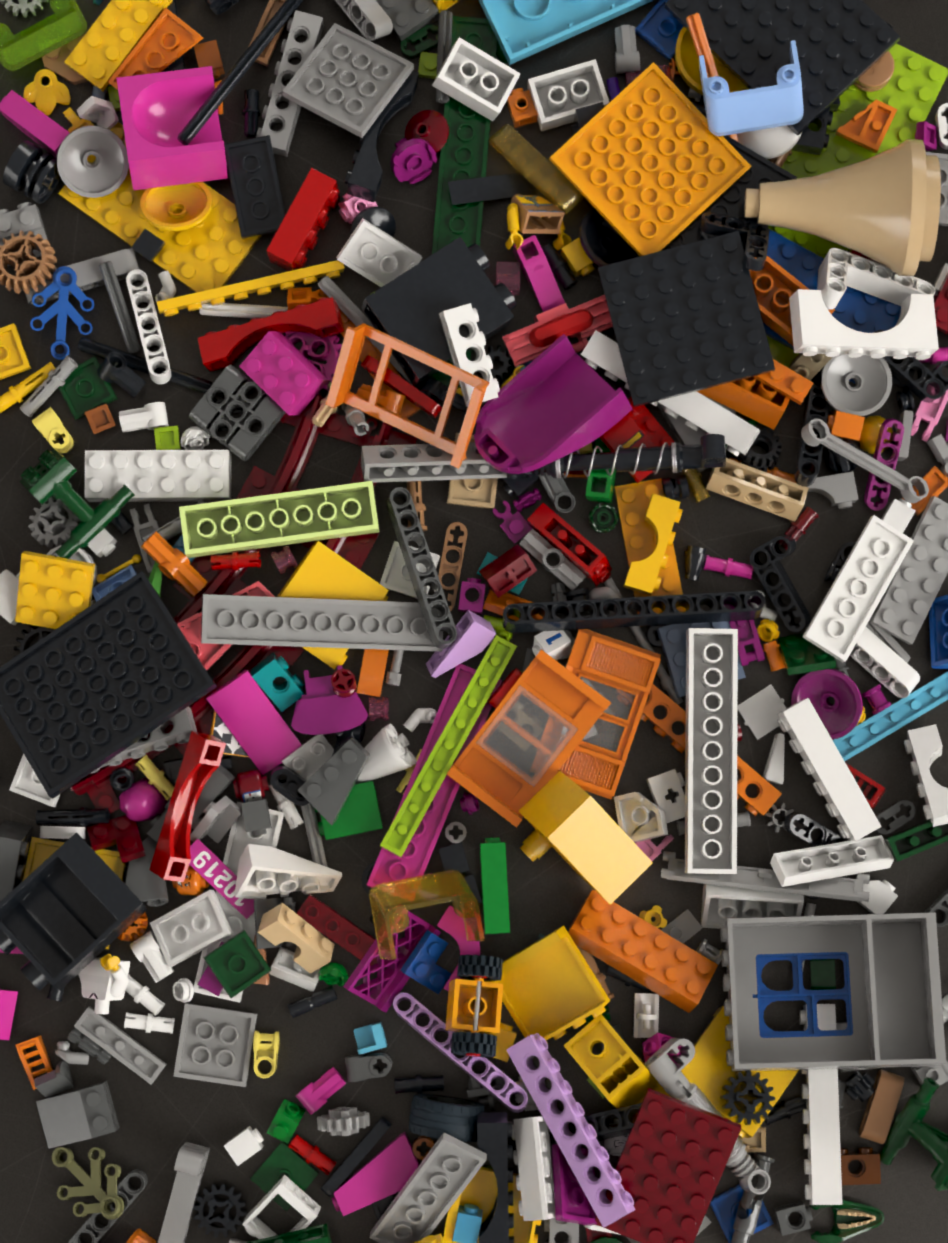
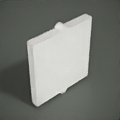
M771 684L737 706V710L745 721L744 725H748L757 740L779 726L777 723L779 719L778 713L787 709L784 705V699H780Z

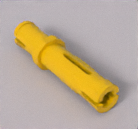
M49 362L16 386H10L9 391L0 396V414L17 402L21 403L24 397L37 389L49 376L48 373L56 369L52 362Z

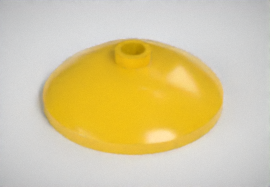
M202 182L148 188L141 197V212L143 217L157 228L169 231L186 230L198 225L209 215L212 209V196L209 189Z

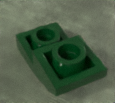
M835 959L810 960L811 990L836 989Z

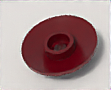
M434 110L418 112L409 120L405 129L407 141L411 139L428 141L436 153L444 147L449 136L447 120L442 114ZM426 127V131L421 134L422 129Z

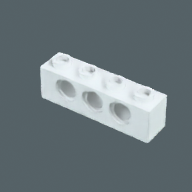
M471 303L439 313L454 366L471 374L479 372L484 380L490 382L482 402L498 398L500 388L497 379H493L490 370L493 369L491 357L485 353L484 346L486 345V340L483 332H479L477 326L479 316L476 308H472ZM460 325L468 327L469 335L467 338L459 334ZM468 348L476 352V359L474 361H470L466 357V350ZM459 381L466 407H468L474 387Z

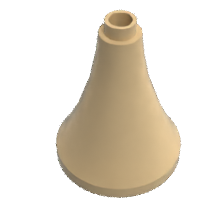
M906 139L899 145L867 160L823 174L786 181L760 183L759 189L746 188L744 217L757 218L758 224L783 227L821 237L873 259L892 270L898 276H914L919 261L930 262L935 251L941 199L939 159L937 155H926L923 140Z

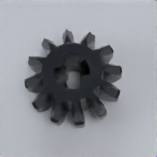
M501 345L497 346V351H494L492 346H488L489 354L486 353V355L491 357L492 364H494V361H499L500 364L499 370L490 369L493 379H499L502 385L505 382L504 376L508 379L512 375L509 371L513 372L516 367L511 364L513 361L511 357H508L509 352L507 349L502 353Z

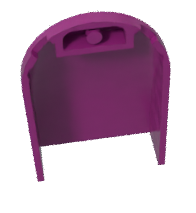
M563 334L501 388L500 392H498V398L488 400L476 420L475 445L483 459L494 469L510 474L527 473L559 460L588 445L612 428L633 408L623 390L619 388L615 391L575 352L567 336Z

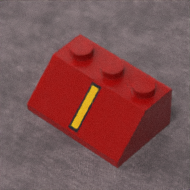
M631 397L628 401L633 409L600 436V439L611 452H616V448L619 445H622L623 448L640 447L642 443L646 447L663 446L665 442L671 446V443H674V440L645 405L634 407ZM636 471L632 475L629 472L637 483L653 473V471Z

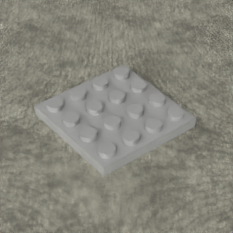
M334 23L283 89L282 93L283 97L363 138L414 70V64Z

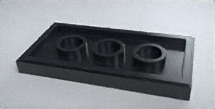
M270 135L224 144L242 239L277 232L286 213Z

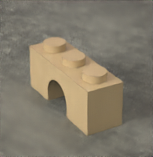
M284 903L263 914L258 933L275 946L282 942L296 944L297 947L293 960L306 971L312 973L330 963L335 944Z

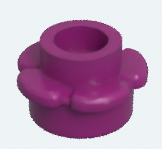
M464 792L463 798H460L461 808L463 812L467 811L469 815H473V812L479 811L478 798L472 793Z

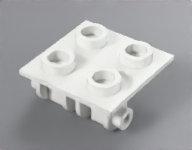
M315 735L283 759L282 762L307 781L332 757L334 749L324 735Z

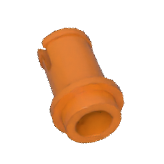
M776 640L762 644L764 648L762 650L766 653L771 672L785 668L779 650L780 644H777Z

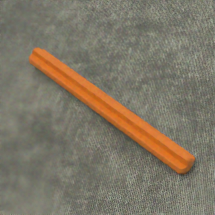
M691 14L686 17V21L698 59L699 56L704 55L707 78L718 76L700 14ZM737 134L727 135L738 142Z

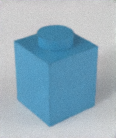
M473 1204L459 1205L452 1241L477 1243L483 1210Z

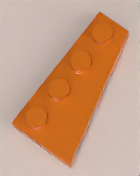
M165 8L108 80V83L118 90V77L162 72L201 41L203 37L169 9Z

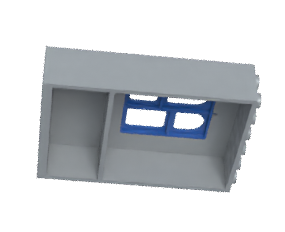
M936 913L730 918L720 928L721 942H725L726 950H723L721 953L722 967H727V974H724L723 992L728 991V999L724 1001V1016H729V1024L725 1026V1039L730 1041L731 1049L726 1051L727 1066H731L732 1072L747 1070L922 1067L946 1064ZM815 959H841L844 966V988L806 990L803 986L802 962ZM780 960H788L792 963V990L774 991L764 985L761 974L762 969L767 963ZM797 1000L806 1002L807 1030L778 1032L768 1028L763 1018L764 1010L770 1003ZM819 1000H844L847 1016L846 1029L820 1030L817 1020V1002Z

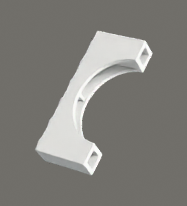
M798 289L789 298L794 353H803L804 356L826 354L827 357H835L841 354L848 355L851 358L861 357L862 355H871V358L893 356L894 359L916 357L917 360H925L930 358L939 349L933 295L910 294L901 302V314L895 327L879 333L859 332L840 323L825 306L821 290Z

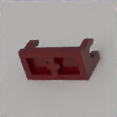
M517 544L479 570V573L486 580L489 588L499 598L534 574L537 569L527 553Z

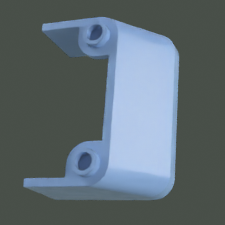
M795 40L790 41L789 57L791 64L784 65L778 70L776 77L777 85L729 93V86L724 78L719 76L707 78L704 55L699 56V72L708 129L713 135L725 136L793 125L802 119L804 112L802 81Z

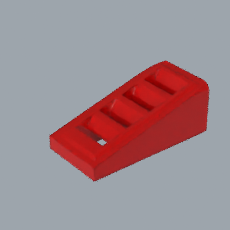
M846 763L854 779L856 776L860 778L857 782L859 788L862 787L864 782L868 783L863 792L865 798L873 787L877 789L870 801L866 799L871 809H874L885 793L886 788Z

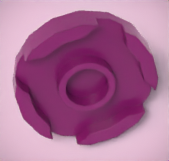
M403 138L394 143L396 150L392 154L390 167L400 182L408 181L410 184H414L430 175L432 172L430 168L433 162L436 163L437 157L435 150L428 141L423 139L407 141L406 138Z

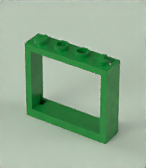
M500 837L484 838V843H480L485 934L510 933L505 842H500Z

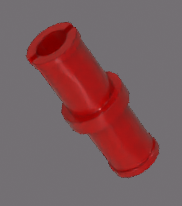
M236 551L227 555H211V563H213L211 568L212 570L233 568L236 571L245 567H261V559H259L261 554L260 552L239 554Z
M298 1134L295 1135L288 1145V1148H291L305 1158L307 1164L312 1163L326 1175H329L336 1165V1161H333L319 1151L320 1148L317 1145L312 1146Z

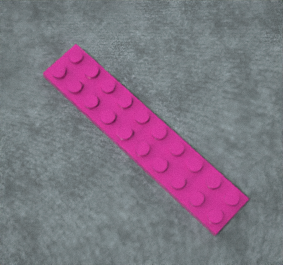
M463 664L456 666L395 817L476 672L475 669ZM499 679L490 697L501 685L502 680ZM488 701L454 763L485 724L492 707ZM446 775L402 857L400 858L381 848L366 886L412 904L460 786L459 783Z

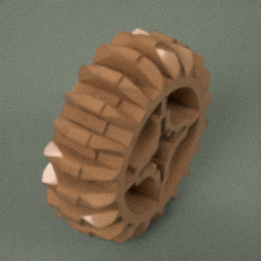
M20 230L19 236L16 237L11 233V239L3 238L4 245H0V284L5 285L9 291L14 289L15 293L20 294L22 289L25 294H29L31 288L38 292L37 286L41 284L46 287L45 280H52L53 278L50 272H55L56 270L54 265L57 263V258L54 256L55 250L50 246L48 240H43L40 234L35 236L33 232L29 231L25 236V233ZM33 249L41 252L42 260H37L36 257H33ZM7 265L15 268L16 276L7 272Z

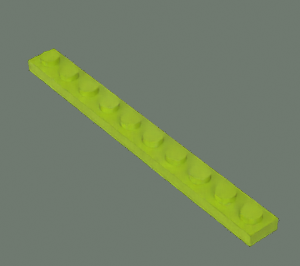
M498 635L495 636L381 842L380 847L400 858L402 857L443 783L447 772L454 763L515 652L516 645Z

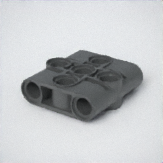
M230 364L196 404L188 418L242 461L246 462L281 420L285 411L255 382ZM250 390H258V396L255 399H247V394ZM220 393L224 394V401L220 404H215V396ZM236 408L243 409V415L240 418L232 417V413ZM256 422L262 423V428L259 432H251L252 424ZM223 426L228 427V434L224 437H219L218 430Z

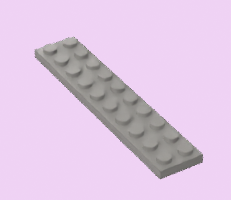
M203 594L201 643L442 652V649L434 646L431 641L419 602ZM436 608L431 609L434 617H442L440 610ZM439 631V637H440L442 640H443V631Z

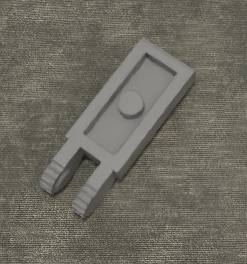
M150 504L144 505V511L149 521L144 524L140 523L138 511L135 508L130 509L135 526L133 529L139 547L143 544L142 537L159 528ZM140 547L147 572L151 573L155 560Z

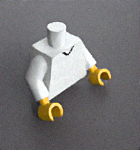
M108 953L102 958L96 957L78 974L81 981L82 996L95 999V1014H109L110 1001L122 1000L124 998L125 989L129 984L130 961L120 960L117 956L112 957Z

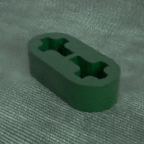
M427 25L401 41L403 56L408 59H414L419 57L421 52H429L438 47V26ZM428 32L432 34L437 33L435 41H432V39L423 40L428 37ZM410 42L412 45L420 42V44L415 46L414 52L410 49L406 50L407 43Z

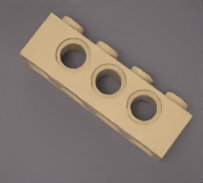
M726 458V467L712 468L706 486L707 490L794 522L804 507L809 489L808 487Z

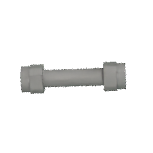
M394 650L390 672L387 671L385 684L400 685L402 674L399 673L404 650Z

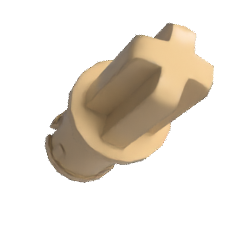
M328 395L321 399L320 408L312 418V423L317 427H322L329 416L337 411V407L331 408L325 405Z

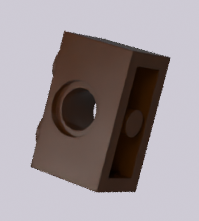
M859 1147L858 1151L848 1152V1148H840L842 1185L881 1184L880 1154L873 1151L872 1147ZM858 1160L859 1168L854 1172L849 1171L848 1164L850 1161Z

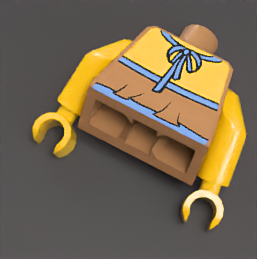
M514 195L511 199V204L507 208L508 232H511V235L505 243L506 248L510 249L514 243L516 250L519 249L523 243V237L518 233L520 231L523 234H557L558 238L553 242V246L556 250H560L572 241L571 237L564 233V230H566L563 222L565 212L541 196Z

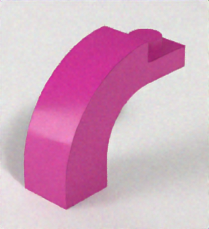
M449 905L437 926L449 933L457 941L460 956H480L479 938L473 924L462 912ZM458 964L443 987L447 991H449V981L464 979L457 976Z

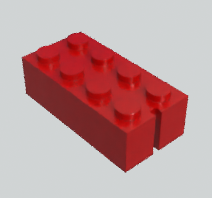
M311 168L266 250L271 263L286 271L304 268L307 262V257L305 256L308 250H313L318 241L317 234L320 228L324 229L330 218L327 215L331 208L335 209L340 201L341 196H339L338 184L335 179Z

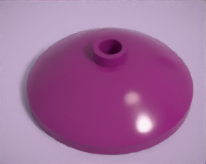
M825 669L809 672L797 682L793 690L791 705L809 698L831 739H838L847 735L856 727L861 718L863 709L861 693L854 681L841 671ZM829 697L834 698L835 704L829 702Z

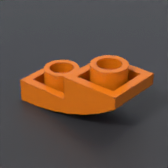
M364 649L357 693L380 697L389 650Z

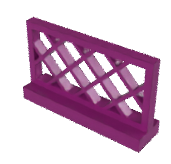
M399 905L343 987L386 1013L392 1005L394 998L410 979L409 976L400 970L427 929L437 936L441 932L424 919ZM405 914V923L398 926L399 920ZM405 930V937L398 940V933ZM391 937V943L384 946L386 939ZM391 951V957L384 960V953ZM377 957V964L370 966L373 958ZM377 971V978L370 980V974ZM363 977V984L354 987L357 981Z

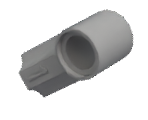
M621 25L616 27L614 30L616 74L640 72V54L636 47L635 26Z

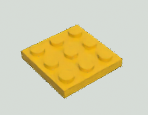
M29 551L22 552L15 622L57 629L90 607L95 564Z

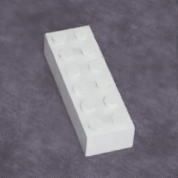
M85 450V499L89 502H102L104 499H110L125 484L135 494L128 502L231 500L232 454L229 450Z
M809 698L803 699L778 713V725L783 732H788L792 739L789 741L791 748L795 753H800L804 761L801 762V765L807 775L812 774L816 782L813 783V786L818 795L824 796L828 802L825 804V807L831 817L837 818L839 822L837 828L842 837L851 841H857L882 827Z

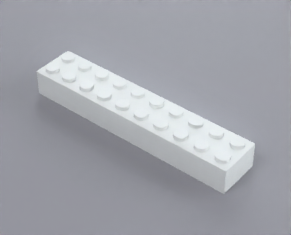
M689 628L686 630L685 873L737 874L738 629Z

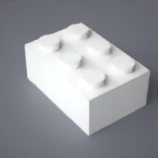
M459 37L452 46L432 86L489 120L494 121L506 103L520 73Z
M596 59L528 79L527 89L530 91L538 114L537 121L541 132L574 122L575 109L603 102L605 107L610 103Z

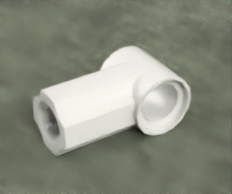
M154 402L146 404L142 408L119 411L122 432L169 427L165 402Z
M152 931L147 932L130 943L133 953L140 962L144 963L156 983L174 972L172 967H168Z

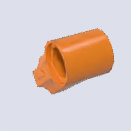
M362 384L358 388L356 395L369 400L373 386ZM387 389L385 391L380 390L377 405L399 415L406 396Z

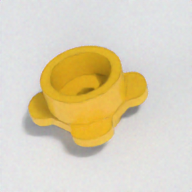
M654 905L651 910H643L639 914L641 919L656 928H664L667 925V920L663 918L661 913L662 908L658 905ZM652 917L656 919L654 922L651 921Z

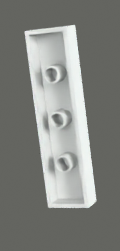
M880 835L862 838L857 841H845L774 853L770 864L781 886L784 887L887 869L891 867L894 857L883 836Z

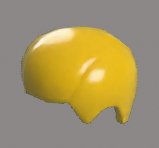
M877 415L865 418L859 440L860 448L863 451L874 454L880 427L886 420L883 417ZM888 427L887 431L892 435V427ZM890 435V439L887 440V439L885 438V439H884V442H890V443H891V441H892V440H891V435ZM889 447L883 448L882 451H881V453H882L883 451H885L886 449H888Z

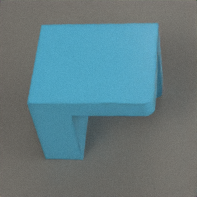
M381 1021L354 1029L359 1055L387 1047L388 1044Z

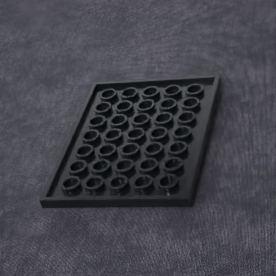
M668 0L665 3V9L689 32L686 17L694 13L700 14L711 53L749 89L777 85L776 77L778 70L784 65L791 64L789 57L790 41H796L804 112L802 119L798 123L787 126L797 136L888 52L901 37L862 0Z
M141 571L0 667V714L48 796L53 799L217 686L148 577Z

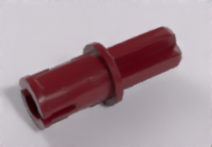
M806 507L797 520L790 523V528L784 534L792 536L797 541L801 535L806 534L807 528L819 515L810 507ZM780 540L779 545L787 550V543L784 540Z

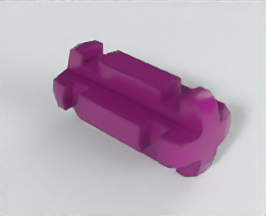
M534 488L532 492L529 491L520 496L519 500L515 499L513 505L517 511L521 512L522 508L526 509L536 503V500L540 501L542 496L539 490Z

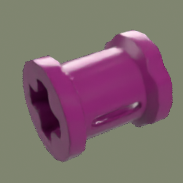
M881 684L861 694L862 697H866L873 709V715L892 705L882 693Z

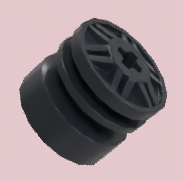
M28 140L24 141L10 157L4 171L3 183L17 192L24 190L26 197L32 198L38 204H42L51 196L61 178L57 168V157L54 158L51 153L43 155V150Z

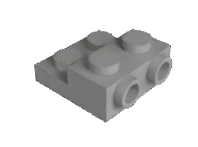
M30 202L19 204L17 206L18 209L11 212L8 209L0 210L1 246L4 245L3 238L10 240L11 233L17 237L20 230L25 233V236L31 231L35 236L40 234L43 240H48L40 211L36 204L31 205ZM33 249V257L37 258L42 256L41 252Z

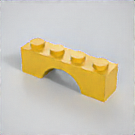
M652 494L644 520L655 531L656 547L648 558L631 562L624 582V588L650 596L653 590L658 591L662 579L658 577L660 567L665 569L669 555L665 554L667 545L672 546L676 532H673L672 528L674 522L679 523L683 511V509H679L681 502Z

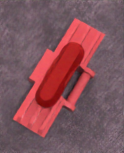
M605 295L571 309L565 303L534 316V324L502 336V339L515 367L536 359L563 334L567 337L570 336V338H578L579 342L572 344L575 352L578 353L584 350L588 343L587 338L592 336L595 330L603 332L613 327Z

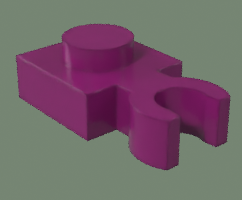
M504 500L502 504L506 511L499 513L494 508L493 514L496 518L503 519L504 522L499 527L515 545L532 528L519 511L512 515L509 503Z

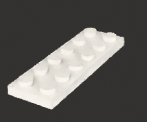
M871 516L809 624L803 638L842 663L846 662L914 540L877 516Z

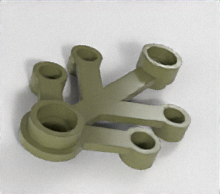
M67 1147L56 1148L52 1153L53 1164L58 1167H66L84 1185L78 1187L62 1185L57 1190L58 1198L60 1200H70L72 1197L94 1196L100 1203L88 1204L86 1202H77L73 1206L74 1215L85 1217L92 1213H102L106 1219L114 1220L119 1218L124 1211V1202L117 1195V1178L121 1175V1167L118 1164H108L105 1167L104 1174L107 1177L106 1193L101 1188V1162L105 1158V1151L102 1148L93 1147L89 1150L88 1157L91 1164V1177L74 1160V1154L71 1149ZM98 1150L99 1157L95 1159L94 1153ZM66 1153L67 1160L64 1162L63 1155ZM112 1167L115 1168V1174L113 1176L110 1174V1170ZM65 1188L68 1190V1194L66 1197L63 1196V1191ZM114 1202L115 1210L111 1211L110 1207L111 1204ZM83 1205L84 1211L80 1214L79 1207Z

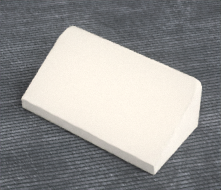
M280 947L271 966L272 971L269 973L314 992L319 981L320 974L318 972L321 968L309 973L293 960L295 952Z

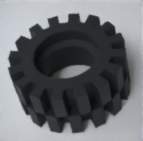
M763 427L751 446H761L766 449L767 454H757L750 448L746 455L740 453L737 456V460H742V464L767 472V469L771 470L777 464L782 450V443L779 442L780 438L778 435L773 437L774 432L771 430L767 433V428Z

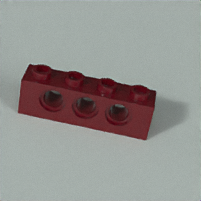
M312 894L308 896L297 912L301 918L360 960L363 959L376 938ZM377 957L373 958L370 966L377 964Z

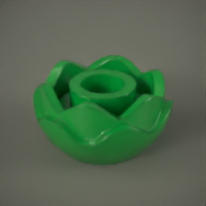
M330 962L321 967L318 972L320 974L319 980H324L330 986L337 984L341 987L348 980L347 970L338 963Z

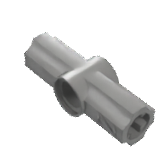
M534 529L519 543L522 548L543 565L545 570L551 572L571 591L575 590L585 579L586 575ZM551 554L558 556L559 564L550 566L546 562L547 556Z

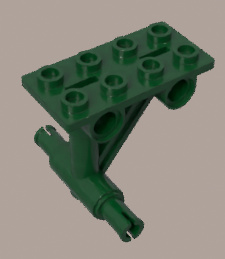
M47 449L39 456L38 460L40 462L34 468L29 466L20 475L22 479L19 482L42 505L53 496L56 500L59 499L81 521L70 532L71 537L55 551L59 557L69 559L80 547L82 549L86 548L89 545L88 543L115 517H118L121 512L120 509L135 494L124 484L110 499H104L93 510L72 488V484L68 481L77 470L55 449L51 451Z
M925 1078L917 1094L910 1096L905 1107L896 1117L894 1125L888 1132L887 1142L879 1153L880 1161L886 1165H891L898 1151L905 1148L913 1137L933 1155V1159L938 1163L931 1174L932 1179L936 1182L934 1188L937 1191L948 1190V1134L922 1121L930 1109L929 1102L939 1088V1084L931 1078Z

